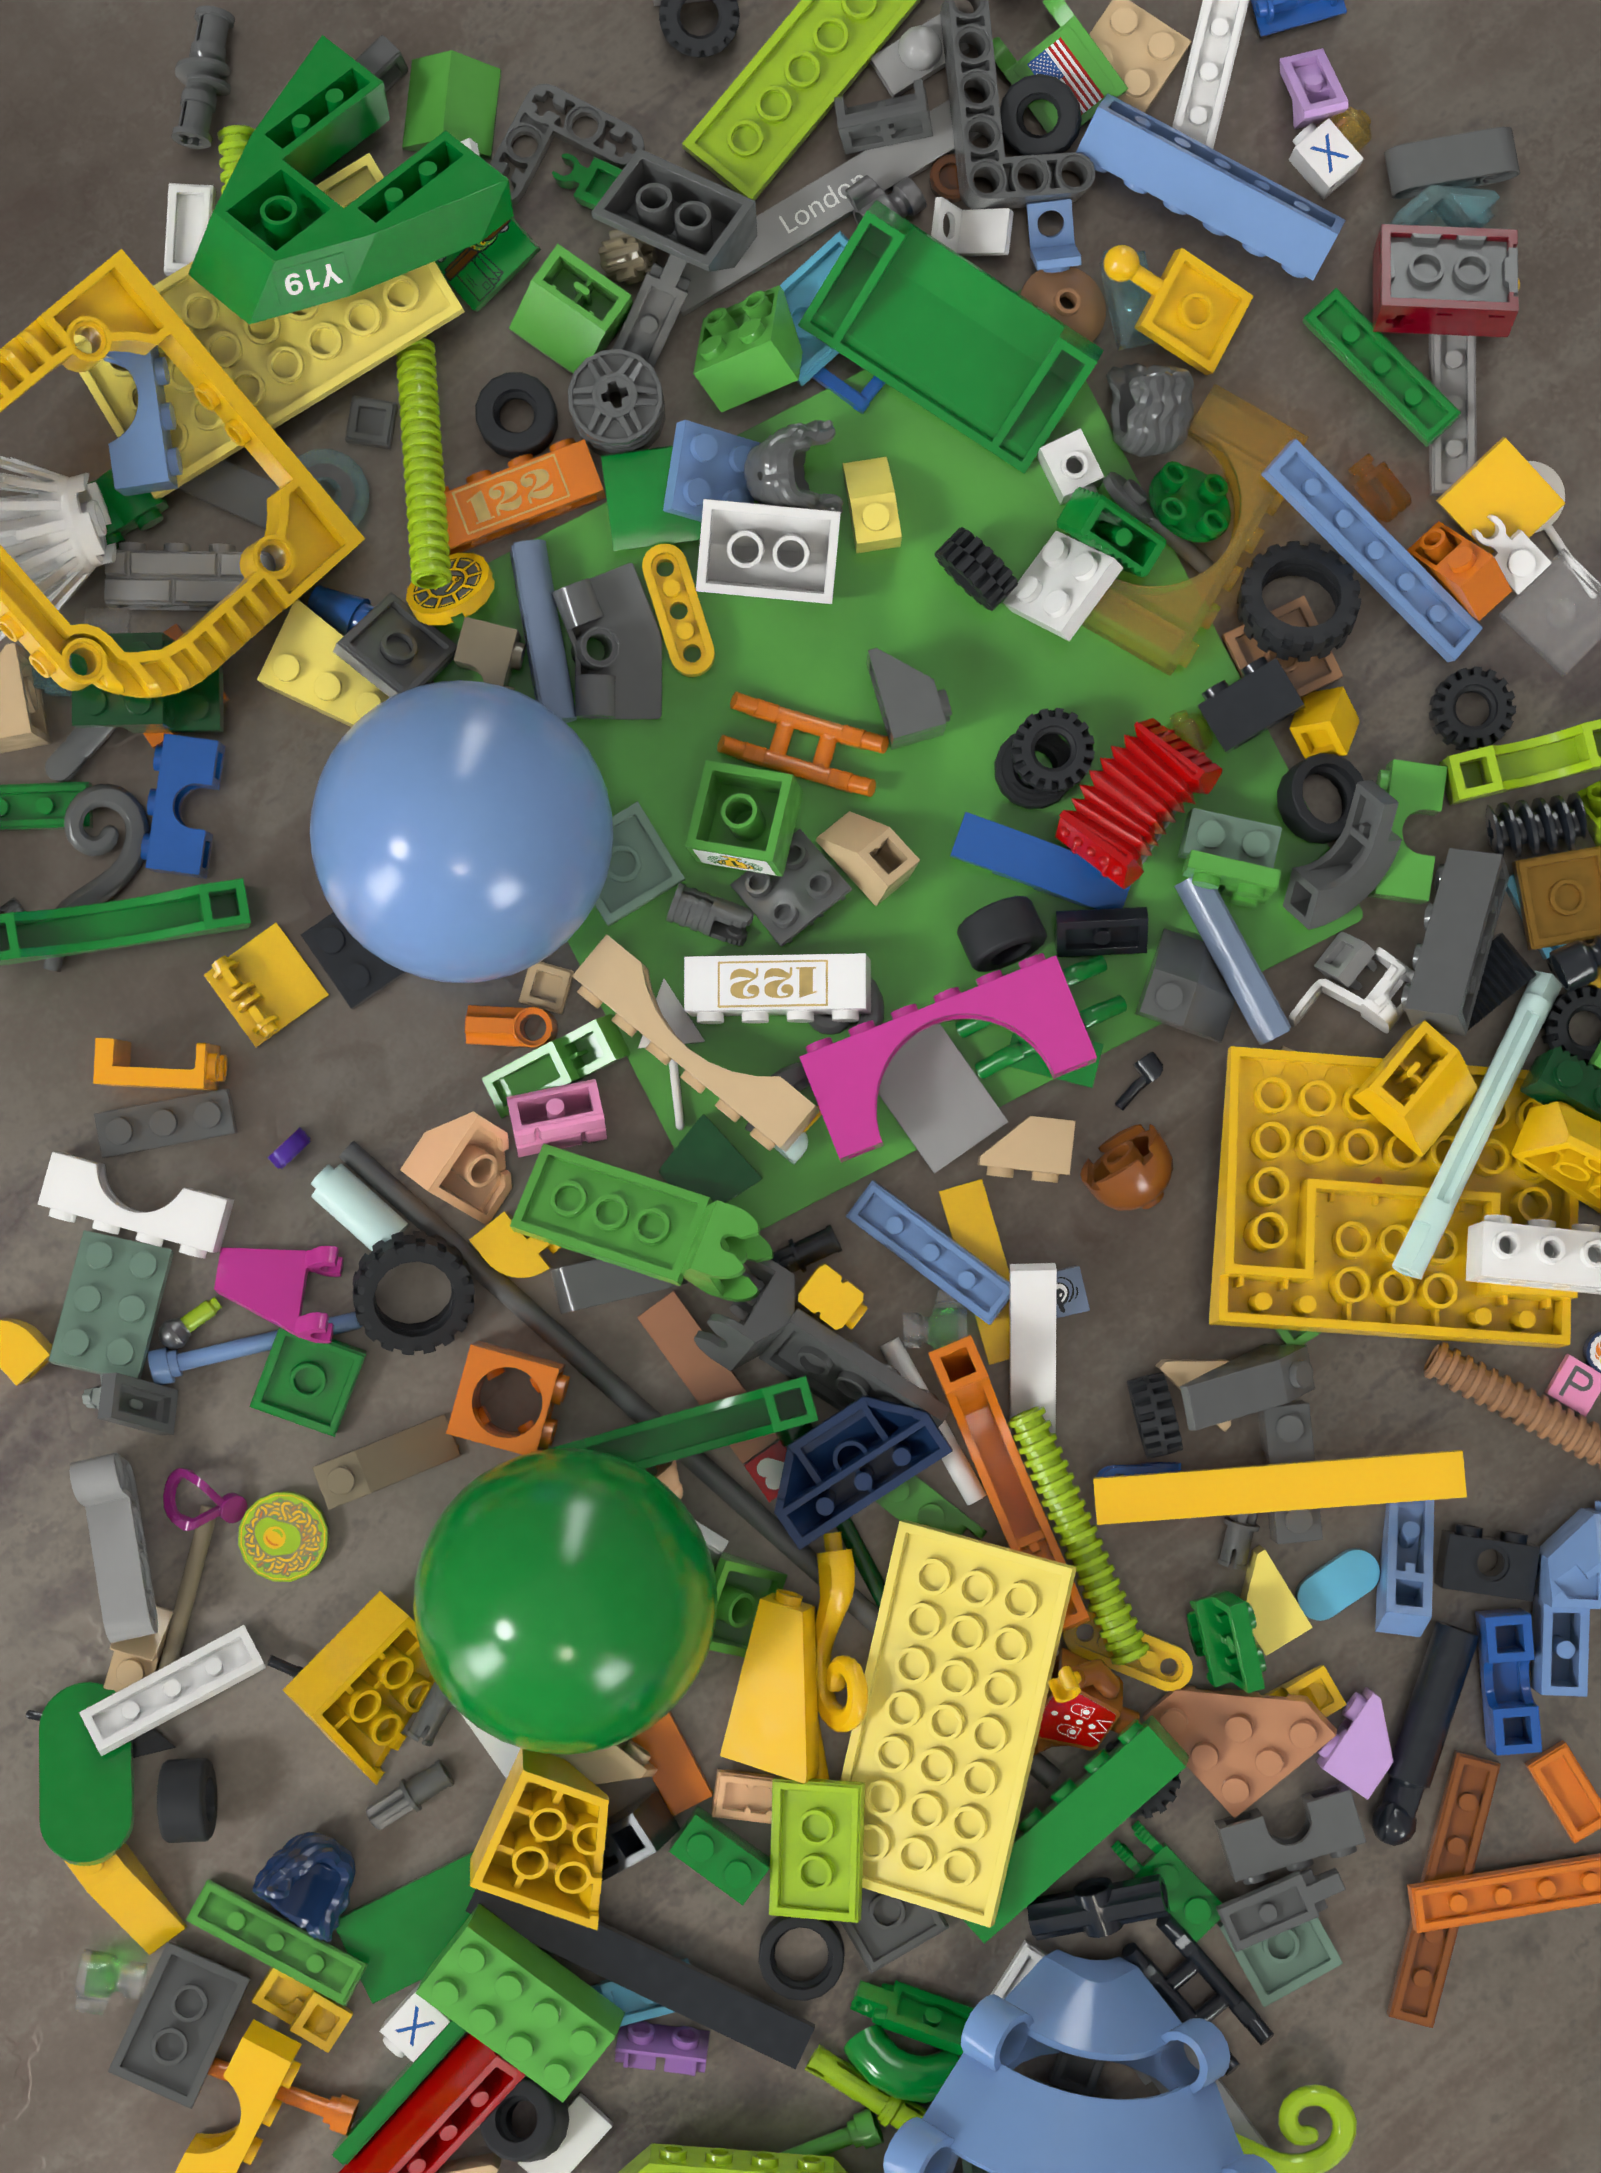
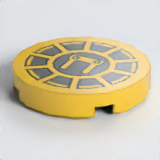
M455 553L449 555L448 557L451 560L449 570L452 573V580L447 585L437 589L420 588L411 581L407 588L406 601L417 621L427 625H448L454 622L451 617L463 613L464 617H467L482 607L494 590L495 584L492 577L493 573L484 557L474 553Z

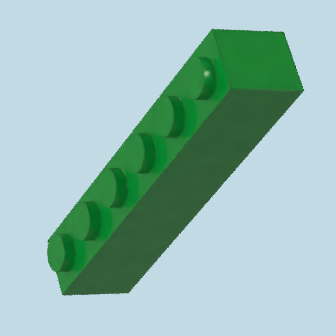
M1153 1715L1142 1724L1138 1719L1132 1721L1117 1736L1121 1741L1120 1744L1109 1753L1104 1748L1098 1751L1083 1766L1087 1771L1086 1774L1075 1783L1071 1778L1065 1780L1050 1795L1054 1800L1052 1804L1042 1812L1035 1807L1018 1823L1017 1827L1021 1831L1015 1835L995 1925L989 1928L963 1919L984 1944L1186 1768L1189 1755Z

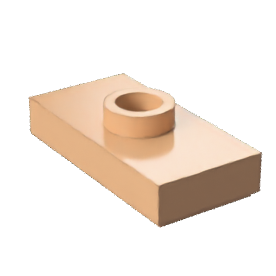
M717 1769L711 1809L712 1817L771 1824L772 1781L775 1775Z

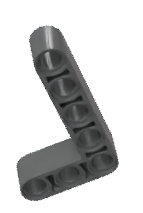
M944 0L941 5L940 17L961 200L971 209L1027 208V203L1070 198L1072 203L1077 202L1090 188L1095 179L1094 165L1087 156L1071 152L1005 157L989 1L967 0L974 9L973 13L968 14L959 11L955 6L954 0ZM969 43L977 49L979 57L973 59L964 56L960 51L959 44ZM971 87L977 89L982 94L983 102L973 103L969 101L964 94V88ZM979 132L987 139L988 147L977 148L969 140V133ZM1069 170L1074 172L1079 178L1080 186L1071 187L1067 185L1062 178V171ZM1024 173L1032 176L1036 182V189L1027 190L1023 188L1018 182V174ZM980 176L988 179L992 184L993 192H980L975 187L973 178Z

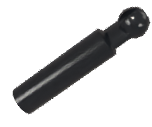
M1436 1621L1392 1754L1393 1763L1387 1771L1390 1779L1382 1803L1376 1808L1372 1816V1828L1375 1836L1380 1841L1392 1846L1401 1845L1411 1840L1416 1832L1417 1819L1415 1816L1424 1789L1431 1786L1480 1637L1475 1633L1444 1622Z

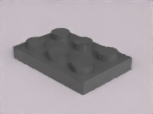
M170 1941L167 1942L108 2072L192 2109L251 1978Z

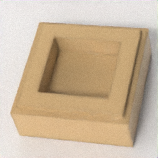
M539 962L529 967L519 1003L563 1015L573 981L572 975L575 971L544 962Z

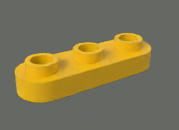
M655 545L645 554L642 570L671 663L684 676L697 677L703 675L713 665L715 650L686 557L674 545ZM662 562H669L674 566V571L669 576H661L657 572L658 565ZM678 604L684 605L688 610L687 615L682 619L673 618L670 614L673 606ZM690 647H696L701 651V657L696 662H689L684 658V652Z
M1089 1609L1086 1610L1091 1621L1084 1624H1089L1093 1628L1090 1638L1083 1640L1077 1637L1076 1631L1079 1626L1062 1632L1065 1644L1073 1653L1088 1660L1101 1659L1110 1669L1161 1690L1175 1691L1176 1689H1181L1191 1679L1193 1665L1185 1650L1180 1646L1144 1631V1636L1141 1640L1142 1642H1147L1150 1646L1147 1654L1124 1665L1112 1664L1111 1657L1114 1655L1112 1651L1106 1650L1105 1644L1108 1641L1106 1638L1100 1637L1101 1625H1095L1093 1619L1096 1617L1095 1612H1089ZM1167 1658L1176 1661V1669L1170 1674H1165L1160 1670L1162 1661Z

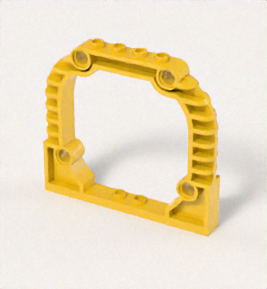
M122 249L0 349V413L60 365L74 372H86L96 366L109 351L146 355L159 345L194 386V393L199 402L208 410H214L225 423V431L231 440L239 446H244L279 487L278 490L267 498L265 535L246 547L241 554L239 564L244 579L232 592L175 642L160 650L124 652L111 636L98 627L89 624L70 625L0 545V629L10 640L14 642L19 640L31 654L29 661L38 673L45 678L51 677L63 689L78 691L94 684L104 691L135 698H158L180 693L206 679L278 614L291 606L363 542L365 538ZM74 335H81L87 338L91 343L92 353L87 354L80 351L75 345ZM261 551L268 552L273 556L276 564L275 571L267 570L263 566L260 559ZM71 654H78L85 659L88 667L86 675H79L72 670L69 662Z

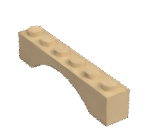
M607 934L572 975L573 978L582 984L577 993L597 1009L603 1002L616 1012L615 1016L611 1019L612 1022L631 1037L639 1031L651 1042L645 1048L666 1066L672 1059L685 1069L680 1076L681 1079L700 1094H702L706 1087L720 1098L714 1106L735 1123L741 1116L755 1127L749 1135L770 1152L775 1145L784 1152H787L820 1112L816 1105L779 1076H753L732 1072L708 1062L690 1050L675 1035L662 1015L652 990L648 968Z

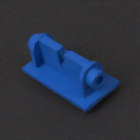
M1250 0L1261 37L1347 13L1344 0Z

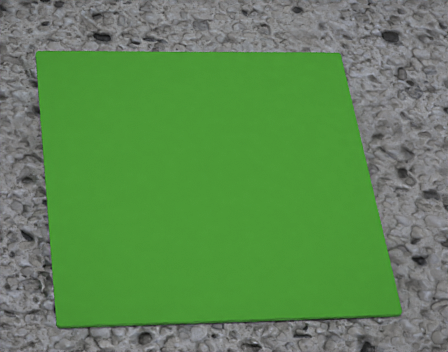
M863 370L843 381L861 393L874 375ZM1085 381L1043 446L1081 428L1104 478L1110 472H1116L1126 480L1132 479L1140 485L1125 454L1113 441V431L1088 383ZM886 383L869 403V407L863 414L851 407L830 389H826L737 435L762 443L770 435H773L781 428L787 427L789 424H807L814 420H831L833 422L836 432L834 438L826 444L811 446L806 451L804 463L805 480L809 485L810 491L818 494H835L843 501V512L840 515L832 604L696 591L715 650L713 665L703 675L687 677L680 674L673 667L642 570L643 558L647 551L654 546L614 551L607 502L533 539L546 541L554 591L583 579L598 576L627 563H632L635 567L662 638V716L659 719L650 720L577 718L575 721L566 724L575 731L586 745L600 769L608 791L612 817L638 801L683 874L685 881L682 884H685L687 887L696 888L698 891L707 892L712 896H718L749 908L730 886V884L746 872L745 870L696 862L685 847L706 760L779 772L738 760L735 757L717 751L718 742L722 735L743 742H749L768 750L771 745L777 724L769 723L731 709L730 702L735 692L828 721L887 736L867 667L868 650L878 648L933 678L937 691L941 689L946 690L952 711L950 721L946 722L947 724L942 736L891 750L889 744L884 754L850 747L837 742L830 768L875 779L876 789L871 797L837 790L794 776L803 790L794 833L801 829L848 883L852 891L845 895V900H839L824 912V917H818L814 920V925L811 927L808 925L793 937V942L790 944L787 942L782 947L779 946L755 914L752 924L750 923V926H746L748 936L743 946L723 942L703 935L702 932L690 930L691 928L679 926L674 922L670 923L666 921L677 890V885L609 927L594 905L586 920L568 940L580 966L607 934L648 968L655 998H657L663 979H665L684 1008V957L866 953L871 959V978L877 983L883 996V1023L893 1020L891 1013L897 1009L916 1003L919 1010L934 1004L933 996L954 987H959L962 993L977 987V978L993 972H978L972 968L957 935L959 925L968 916L993 902L1014 896L1028 897L1037 911L1047 933V938L1037 951L1026 958L1040 953H1044L1046 959L1055 956L1056 911L1091 909L1039 892L1031 886L993 874L992 871L950 857L965 812L1071 850L1055 837L1060 819L1059 815L1063 810L1076 811L1071 798L1084 799L1079 785L1094 786L1089 771L1057 803L1044 809H1026L1013 804L1001 793L995 780L994 762L1000 746L1012 734L1016 733L1019 726L1022 725L1028 716L1037 714L1040 710L1046 708L1048 710L1062 708L1064 709L1063 712L1069 714L1073 712L1078 715L1077 719L1082 723L1085 721L1088 725L1090 736L1093 735L1095 742L1093 745V751H1095L1094 759L1089 770L1103 771L1100 757L1112 758L1111 746L1125 748L1123 734L1137 737L1134 724L1137 721L1142 722L1151 718L1156 719L1169 730L1173 729L1181 740L1186 741L1199 752H1204L1212 763H1216L1223 770L1214 788L1208 795L1193 793L1196 805L1183 802L1185 813L1176 812L1174 815L1176 823H1169L1165 829L1166 835L1162 834L1158 840V846H1154L1151 851L1153 856H1148L1143 863L1144 873L1130 886L1123 908L1147 907V953L1102 955L1106 960L1107 970L1069 988L1079 1012L1117 995H1121L1126 1001V1012L1086 1029L1090 1041L1104 1044L1101 1055L1162 1024L1136 1015L1135 1012L1163 929L1165 928L1203 941L1174 887L1189 878L1182 876L1185 859L1179 858L1178 853L1186 816L1192 808L1282 827L1274 863V869L1282 870L1277 890L1264 905L1257 903L1256 908H1246L1232 904L1230 902L1231 897L1221 895L1261 972L1358 923L1363 917L1362 909L1358 904L1342 917L1321 927L1308 930L1283 907L1292 868L1314 862L1329 851L1330 848L1327 843H1309L1295 836L1284 824L1277 808V790L1282 777L1289 769L1269 731L1266 730L1227 754L1197 705L1205 701L1202 693L1223 680L1230 686L1240 680L1241 677L1176 552L1166 544L1149 574L1145 577H1139L1122 570L1070 641L1011 612L1003 601L993 611L986 609L982 604L977 603L973 596L970 597L965 592V589L958 586L954 578L945 572V568L938 563V559L934 555L935 552L959 527H964L965 530L972 532L975 537L980 538L986 547L989 546L994 551L993 553L1002 559L1004 565L1012 571V575L1019 581L1055 531L1071 537L1069 533L1058 528L1056 522L1068 502L1060 505L1037 459V455L1024 474ZM887 457L900 521L901 547L856 553L842 463ZM1102 482L1101 486L1096 488L1098 494H1102L1118 505ZM700 540L671 543V545L678 547L684 553L696 588ZM510 552L487 563L493 573L492 577L495 581L494 590L487 602L475 613L467 617L517 629L521 635L520 643L525 644ZM662 562L657 567L658 574L664 577L671 575L674 571V566L669 562ZM678 604L672 607L670 614L675 619H682L687 615L688 610L684 605ZM558 610L575 704V662L571 655L572 643ZM463 613L451 617L454 621L451 624L433 625L456 645L458 644L464 621ZM589 638L586 645L589 656L594 660L601 661L605 653L604 646L599 640ZM690 647L684 652V658L689 662H696L701 657V651L696 647ZM526 650L521 669H513L509 686L514 687L515 691L521 692L535 700ZM454 660L433 679L434 683L455 680L483 682L480 674L458 667ZM794 729L786 755L812 762L820 737ZM1060 736L1068 744L1066 739ZM1035 751L1038 761L1045 767L1052 768L1049 758L1045 754ZM849 811L889 826L920 859L908 881L877 906L869 900L815 841L820 834ZM1219 885V889H1217L1219 893L1221 892L1222 885ZM1094 956L1057 957L1063 970ZM1020 961L999 970L1002 971L1003 976L1020 970L1018 964ZM603 1002L601 1007L605 1015L612 1014L614 1017L616 1012ZM688 1014L705 1042L685 1045L708 1062L732 1072L753 1076H771L779 1069L800 1062L799 1057L808 1053L806 1046L816 1041L831 1037L833 1043L850 1037L848 1030L857 1026L859 1021L851 1022L849 1027L839 1034L829 1035L821 1034L814 1030L808 1022H787V1015H769L768 1023H743L742 1016H724V1023L700 1024L697 1023V1017H692ZM962 1019L940 1023L998 1107L1053 1080L1050 1077L1011 1067L1002 1069L982 1079L975 1068V1063L1010 1045L1013 1032L1005 1027L992 1024L966 1038H962L956 1029V1022ZM618 1027L631 1053L627 1058L674 1149L697 1120L705 1114L762 1177L757 1184L727 1202V1204L734 1205L748 1212L756 1220L760 1230L917 1150L878 1094L877 1120L884 1146L841 1163L824 1118L821 1115L806 1131L808 1138L806 1151L795 1164H792L775 1148L770 1152L749 1135L750 1132L745 1130L748 1121L742 1116L735 1123L714 1105L720 1098L707 1087L700 1094L681 1079L680 1076L685 1069L679 1064L678 1070L685 1127L683 1130H678L675 1124L669 1063L666 1066L645 1048L638 1049L642 1034L639 1031L631 1037ZM811 1086L800 1091L803 1096L818 1106Z

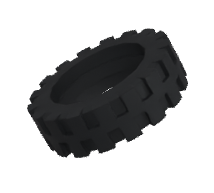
M1288 541L1286 546L1272 545L1267 548L1264 555L1261 553L1257 554L1253 558L1250 568L1247 567L1244 572L1237 596V604H1239L1237 617L1239 623L1244 622V633L1250 640L1254 638L1258 642V648L1266 653L1269 650L1277 653L1276 658L1288 661L1289 657L1297 658L1298 662L1310 661L1311 657L1318 656L1319 659L1325 658L1330 655L1334 647L1337 650L1342 647L1347 636L1353 630L1361 606V598H1358L1361 591L1359 581L1353 579L1354 571L1348 563L1343 565L1339 561L1340 556L1336 552L1329 550L1327 553L1320 549L1321 545L1309 542V545L1306 546L1300 545V541ZM1285 576L1305 577L1319 583L1330 594L1335 605V613L1333 617L1323 624L1312 627L1292 626L1278 620L1267 609L1262 598V591L1274 579Z
M413 1231V1235H404L403 1232L392 1234V1239L386 1242L383 1240L378 1241L372 1246L373 1251L369 1255L365 1253L359 1261V1269L354 1273L352 1293L357 1321L360 1326L363 1325L365 1334L373 1342L377 1339L381 1342V1347L393 1352L395 1348L401 1350L404 1355H414V1351L423 1350L424 1354L436 1351V1346L442 1343L444 1346H447L455 1340L454 1335L458 1331L461 1333L468 1325L469 1314H473L475 1288L467 1260L463 1259L462 1253L455 1245H447L446 1239L435 1234L432 1238L426 1236L424 1231ZM411 1262L434 1265L446 1274L451 1283L452 1291L449 1303L438 1315L425 1322L408 1324L395 1321L381 1311L376 1303L375 1292L379 1281L389 1270L401 1264Z

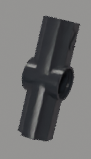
M1160 1874L1114 1883L1107 1877H1094L1080 1882L1072 1891L1037 1897L1027 1906L1032 1935L1038 1941L1084 1932L1086 1936L1092 1938L1109 1936L1119 1931L1124 1924L1169 1916L1170 1906L1165 1881Z

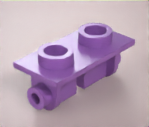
M646 2021L621 2026L618 2030L615 2062L623 2063V2068L655 2070L656 2057L665 2058L664 2072L688 2074L691 2076H695L696 2072L705 2073L710 2031L699 2030L689 2026L674 2027L651 2024Z

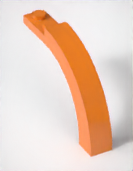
M969 1335L929 1352V1357L1009 1548L1066 1564L1015 1445L989 1375L972 1336ZM1074 1582L1062 1632L1091 1621Z

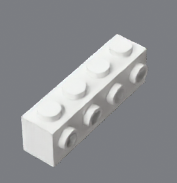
M1485 1215L1484 1221L1468 1227L1466 1281L1601 1295L1600 1226L1573 1224L1571 1230L1556 1228V1222L1552 1220L1532 1219L1528 1220V1225L1512 1224L1511 1216Z

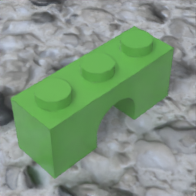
M1393 759L1386 764V770H1379L1376 784L1399 802L1391 830L1402 841L1389 870L1368 897L1420 905L1429 901L1435 856L1418 854L1412 851L1404 842L1402 829L1409 815L1435 816L1442 811L1448 767Z

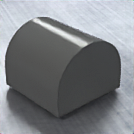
M383 35L356 59L358 63L383 81L385 93L409 69L401 52Z

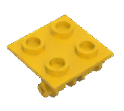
M277 922L229 957L224 955L211 965L212 969L204 974V977L256 1048L329 995Z

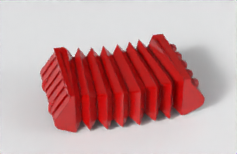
M1154 718L1142 722L1137 721L1134 724L1137 737L1123 734L1125 748L1111 746L1114 759L1100 757L1103 771L1089 770L1094 786L1079 785L1084 799L1071 798L1076 811L1063 810L1061 812L1055 835L1059 841L1071 849L1073 854H1078L1099 870L1103 877H1108L1122 889L1128 888L1144 873L1141 856H1153L1149 845L1158 846L1155 834L1166 835L1163 822L1176 823L1172 811L1185 813L1183 802L1196 805L1193 793L1208 795L1223 771L1216 763H1212L1204 752H1199L1192 748L1186 741L1181 740L1173 729L1169 730Z

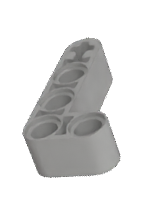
M118 1453L70 1463L69 1472L76 1500L86 1510L103 1624L110 1643L158 1633V1617L137 1486L130 1463Z

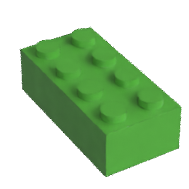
M478 1904L428 1968L416 1991L418 1996L561 2102L566 2100L614 2040L625 2014V2011L481 1904Z

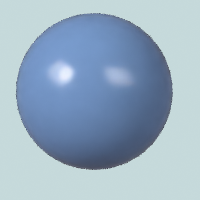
M441 681L418 686L390 697L361 717L341 738L324 766L315 791L310 821L311 854L317 879L327 902L347 931L368 951L384 962L421 978L451 983L483 982L514 975L539 963L564 945L580 928L597 902L607 878L613 844L612 811L603 777L589 749L575 731L558 715L540 702L506 687L477 681Z

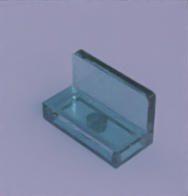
M1109 250L1103 251L1100 269L1117 351L1156 343L1134 328L1151 294L1130 280L1117 282L1109 278L1103 265L1104 257ZM1145 250L1136 252L1139 256L1140 265L1149 270Z

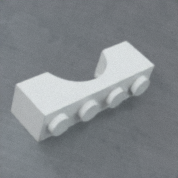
M52 1152L38 1205L50 1208L48 1215L50 1217L75 1223L77 1216L94 1220L92 1225L94 1229L118 1235L121 1227L137 1232L135 1240L162 1247L163 1240L181 1244L179 1252L203 1259L206 1258L207 1251L211 1253L220 1252L234 1203L233 1199L193 1188H183L177 1197L165 1207L152 1212L138 1211L128 1207L115 1196L107 1180L105 1164L63 1152Z

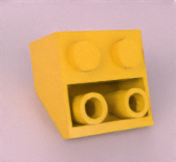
M1424 1020L1404 1033L1352 1097L1417 1155L1422 1157L1478 1088L1460 1051Z

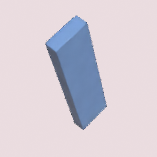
M875 1180L871 1181L846 1215L848 1219L988 1325H992L1009 1302L1010 1282Z

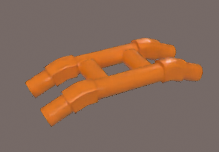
M740 692L733 694L730 702L731 709L777 725L769 750L749 742H743L722 735L717 746L718 752L756 766L793 774L796 777L837 790L868 797L873 796L876 789L875 779L830 768L837 742L850 747L884 754L889 745L888 736L828 721ZM794 729L820 737L812 762L786 755Z

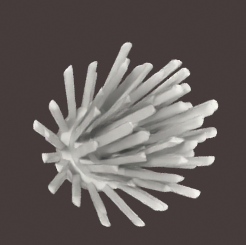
M0 456V468L29 476L23 477L0 473V490L31 493L28 495L0 497V545L56 609L60 611L96 567L113 563L116 560V544L107 545L105 537L107 534L106 525L112 523L104 498L96 482L87 484L89 473L67 477L13 457L9 459ZM2 631L0 632V641L6 636Z

